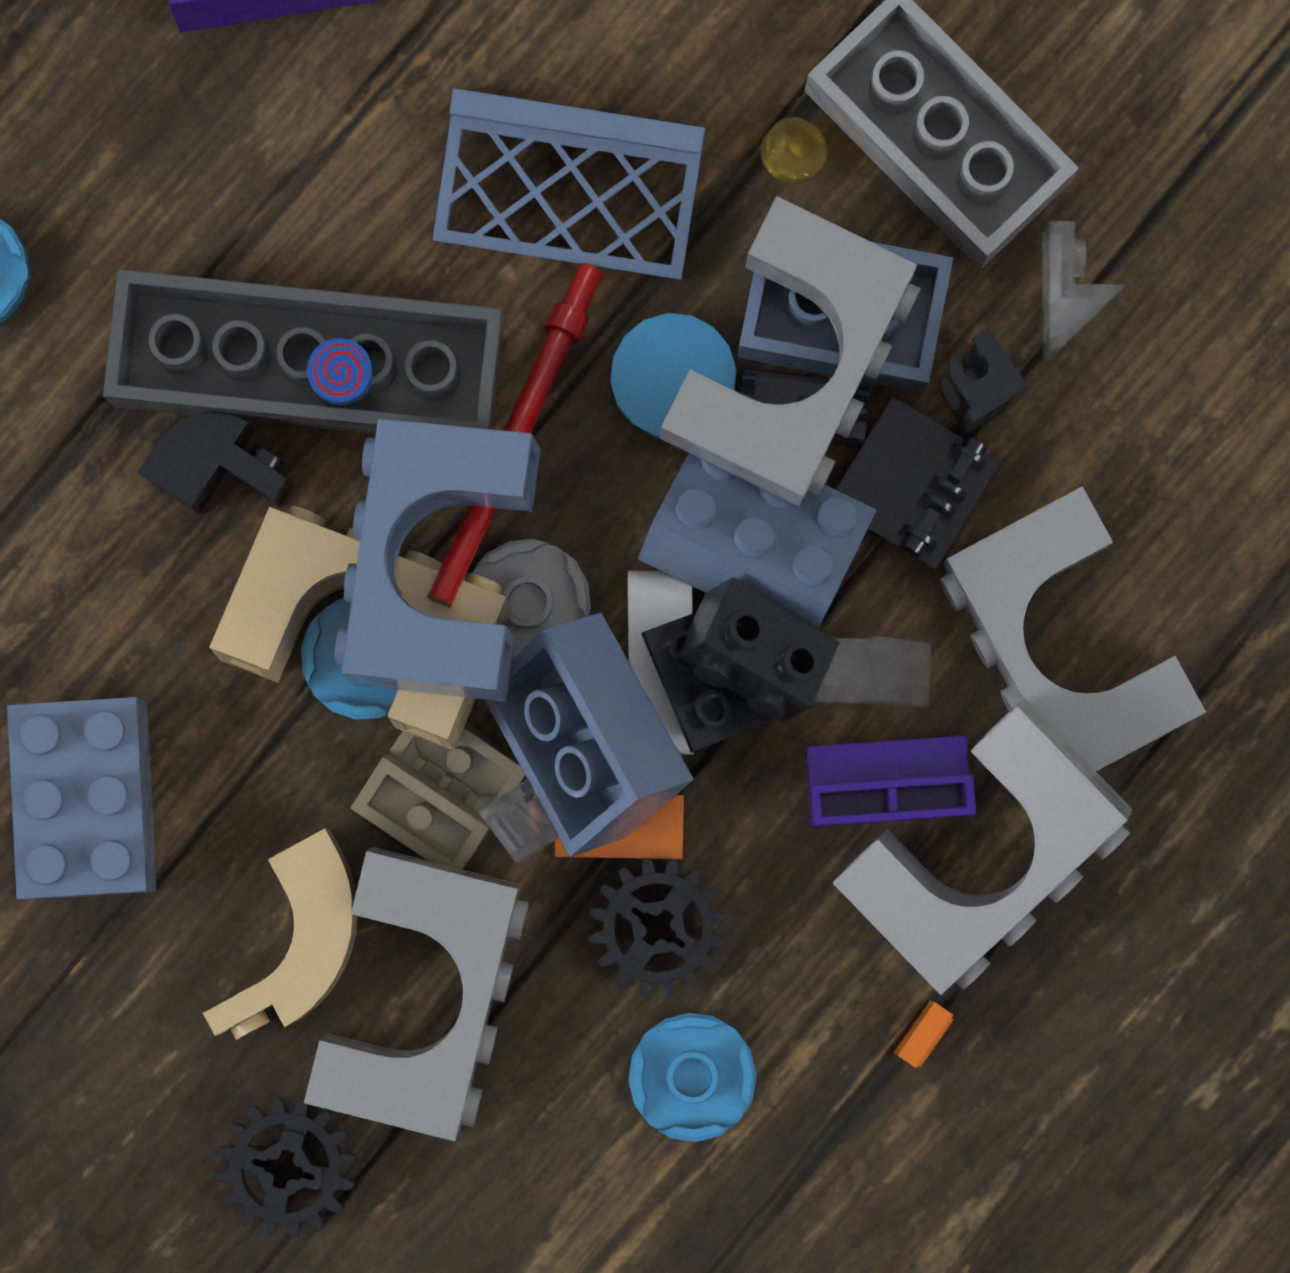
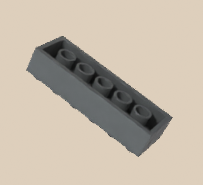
M118 269L103 397L112 406L118 408L186 415L203 412H223L242 418L245 421L376 434L378 418L493 430L505 321L502 309ZM346 338L355 341L364 348L373 365V381L370 389L360 400L349 405H334L322 400L311 387L307 377V364L310 355L318 345L329 339Z

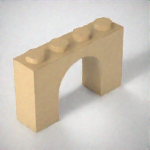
M291 506L287 514L269 507L209 648L218 659L278 683L307 616L322 599L344 588L345 574L349 563L357 564L360 539L354 538L353 528H349L345 536L324 528L326 520L309 510ZM411 550L407 552L405 558L398 556L396 568L398 587L404 601L414 610L424 615L441 619L507 625L512 609L507 597L500 594L502 586L477 574L467 573L452 606L449 608L431 601L427 597L442 563L425 554ZM398 690L387 717L396 729L454 751L476 698Z

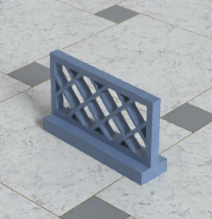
M453 88L449 112L451 119L433 241L572 263H586L592 266L682 280L706 132L704 127ZM463 130L489 134L504 156L474 177L459 157ZM500 136L523 139L524 141L510 151ZM535 142L549 143L555 148L566 166L536 187L515 157ZM562 146L587 150L572 161ZM598 151L613 153L629 174L600 197L597 196L577 168ZM624 155L650 160L634 171ZM660 161L687 165L683 191L660 207L639 177ZM509 162L530 192L500 213L479 183ZM458 168L468 182L454 192ZM572 172L593 202L562 223L541 193ZM634 181L655 212L624 233L603 203ZM471 189H474L494 219L474 234L448 230L452 203ZM534 198H536L557 227L536 244L521 242L506 222L507 218ZM681 202L676 229L666 215V212ZM596 208L600 210L619 237L598 254L582 251L568 231L570 227ZM659 217L675 238L671 265L645 261L629 240ZM500 225L510 240L484 235ZM562 234L573 250L546 245ZM624 244L634 259L610 256L609 254Z

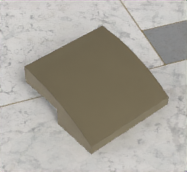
M468 722L464 726L454 751L402 731L390 751L382 757L350 809L424 859L464 870L526 778V775L513 752Z

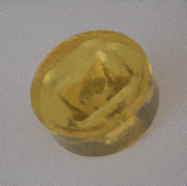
M789 117L777 122L764 136L760 153L764 166L773 177L787 184H802L810 180L824 165L827 157V146L823 135L812 123L801 118Z

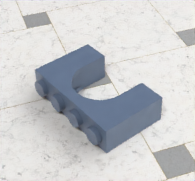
M378 418L375 438L368 437L363 449L364 476H370L366 501L358 500L353 518L354 538L360 539L357 564L349 563L344 580V599L346 602H351L348 627L339 628L335 642V664L342 666L341 674L353 685L507 701L515 637L506 625L441 619L427 616L414 610L405 603L400 593L396 568L400 548L408 533L420 520L437 510L450 506L469 505L532 512L541 452L532 433Z

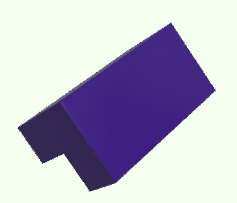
M967 735L808 746L805 748L811 828L970 817L976 815L974 777L969 772Z

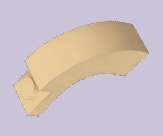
M324 828L268 859L291 903L294 916L292 942L282 963L267 978L203 1013L215 1036L224 1034L229 1030L232 1031L236 1040L248 1035L270 1022L265 1011L271 1007H274L284 1028L291 1026L314 1010L339 981L353 950L358 916L351 914L356 895L351 870L331 830Z

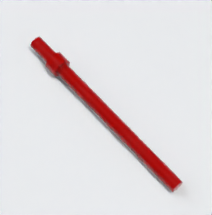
M586 263L580 264L563 302L554 305L544 326L548 335L503 431L531 433L571 344L579 343L589 322V318L585 313L603 276V273L595 266ZM468 506L427 597L429 600L449 608L452 606L496 508Z

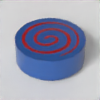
M333 338L321 343L314 349L308 360L307 377L311 387L322 400L334 405H349L360 400L370 389L373 381V365L367 352L358 343L346 338Z

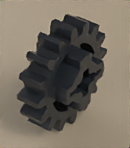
M648 858L643 860V875L635 878L625 867L619 870L620 878L624 885L618 891L607 885L601 887L600 891L610 903L607 909H591L590 916L603 921L604 927L603 931L590 935L589 939L590 943H606L608 952L600 958L598 964L601 968L610 966L615 962L618 964L621 970L615 982L621 987L633 976L640 979V996H647L652 983H661L666 997H672L675 988L674 980L683 978L685 983L693 989L698 986L696 975L693 972L698 965L712 971L717 967L713 959L707 955L710 946L725 947L727 940L720 935L713 934V925L722 923L728 918L727 913L711 912L708 904L719 894L716 888L708 889L701 893L695 887L701 875L699 870L695 869L683 879L677 876V860L670 859L665 872L656 873L651 859ZM651 884L673 886L663 901L644 904L631 895L635 890ZM691 901L695 903L701 917L702 933L700 942H697L685 932L682 913ZM637 908L644 914L648 912L653 916H658L663 909L670 912L674 917L669 926L676 932L675 936L685 943V946L679 947L674 942L668 943L663 939L656 941L653 946L648 944L643 939L647 928L640 923L641 919L632 913V909ZM617 913L625 917L632 924L634 943L625 955L621 951L615 936ZM674 952L686 961L682 965L667 971L643 969L650 958L656 954Z
M283 1096L276 1097L272 1101V1114L266 1115L257 1104L248 1108L252 1124L247 1127L242 1123L232 1122L228 1129L237 1139L236 1144L221 1145L217 1150L218 1155L230 1160V1168L215 1174L216 1181L223 1183L232 1182L234 1189L223 1200L224 1205L227 1207L241 1202L245 1206L246 1210L240 1220L244 1227L257 1217L263 1219V1236L270 1238L277 1230L279 1224H286L290 1239L298 1238L301 1234L302 1221L307 1220L316 1231L322 1229L325 1226V1220L321 1210L325 1207L329 1211L339 1214L345 1205L335 1195L337 1190H352L355 1187L356 1181L342 1174L343 1167L357 1161L356 1153H341L339 1144L350 1135L348 1129H341L332 1133L327 1128V1125L332 1118L333 1112L327 1109L314 1118L309 1115L310 1105L304 1103L305 1098L300 1099L294 1111H288ZM285 1124L278 1143L269 1148L251 1145L254 1138L264 1129L273 1125ZM309 1131L324 1146L329 1165L317 1161L307 1144L310 1135ZM289 1150L294 1153L293 1164L303 1168L302 1171L307 1173L304 1176L295 1175L284 1184L279 1181L280 1171L271 1167V1163L264 1161L269 1159L277 1160ZM245 1171L257 1175L266 1191L263 1202L251 1191L245 1177ZM304 1187L313 1190H323L321 1195L310 1205L297 1210H288L294 1193Z

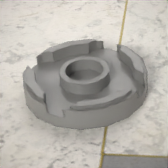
M536 539L508 541L488 552L472 572L502 586L500 594L508 599L512 613L506 627L515 637L512 659L544 629L590 615L589 584L577 561L557 546L550 545L549 543Z

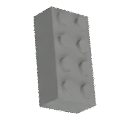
M885 0L808 73L805 93L980 270L1072 182L1079 169L913 0Z

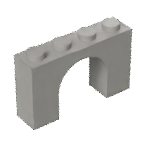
M776 196L748 252L745 268L808 298L826 314L833 325L838 339L839 361L837 370L829 382L814 395L791 404L773 405L750 399L690 369L661 426L660 439L796 506H800L807 491L819 496L836 462L825 456L833 437L837 433L848 438L864 405L863 402L853 397L864 376L876 381L892 349V345L882 341V338L892 318L902 323L905 322L921 288L910 283L918 264Z
M1082 486L947 558L942 564L947 575L940 578L939 581L954 610L959 612L966 608L978 631L970 634V639L983 664L987 668L997 665L1008 687L1001 690L1000 693L1008 711L1025 698L1095 771H1098L1206 713L1176 656L1111 690L1099 693H1077L1061 688L1048 680L1032 662L1025 645L1023 625L1027 606L1035 591L1045 581L1103 551L1113 543Z
M1025 698L990 729L971 750L975 757L1021 803L1031 821L1035 838L1034 856L1030 869L1019 881L1004 890L990 894H968L954 890L937 880L888 829L879 835L833 881V884L940 995L954 982L963 990L968 987L990 965V962L983 956L1000 939L1008 947L1014 944L1037 921L1030 913L1032 909L1046 896L1054 903L1060 901L1083 878L1076 870L1078 866L1093 852L1103 860L1130 834L1123 824L1128 821L1133 809Z
M376 847L366 851L351 914L424 933L439 942L452 956L460 972L463 986L462 1007L456 1024L444 1037L428 1046L414 1050H395L326 1033L319 1040L304 1100L305 1104L451 1141H456L462 1125L473 1128L483 1091L482 1089L471 1087L477 1062L489 1065L498 1027L487 1025L492 1001L505 1002L514 966L513 964L502 962L508 937L520 940L529 907V902L518 899L521 884Z

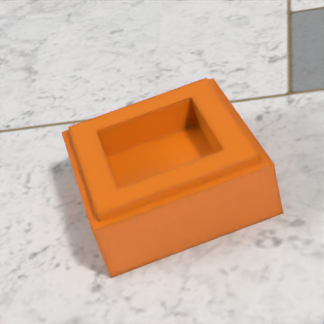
M929 1001L894 1051V1054L915 1068L919 1066L921 1068L954 1020L952 1018L953 1014L936 1002Z

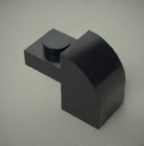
M223 412L198 413L174 424L163 434L138 471L147 481L197 514L201 512L226 473L278 507H280L293 487L289 480L281 475L286 467L283 461L257 444H254L249 453L243 450L255 431L252 426L242 418Z

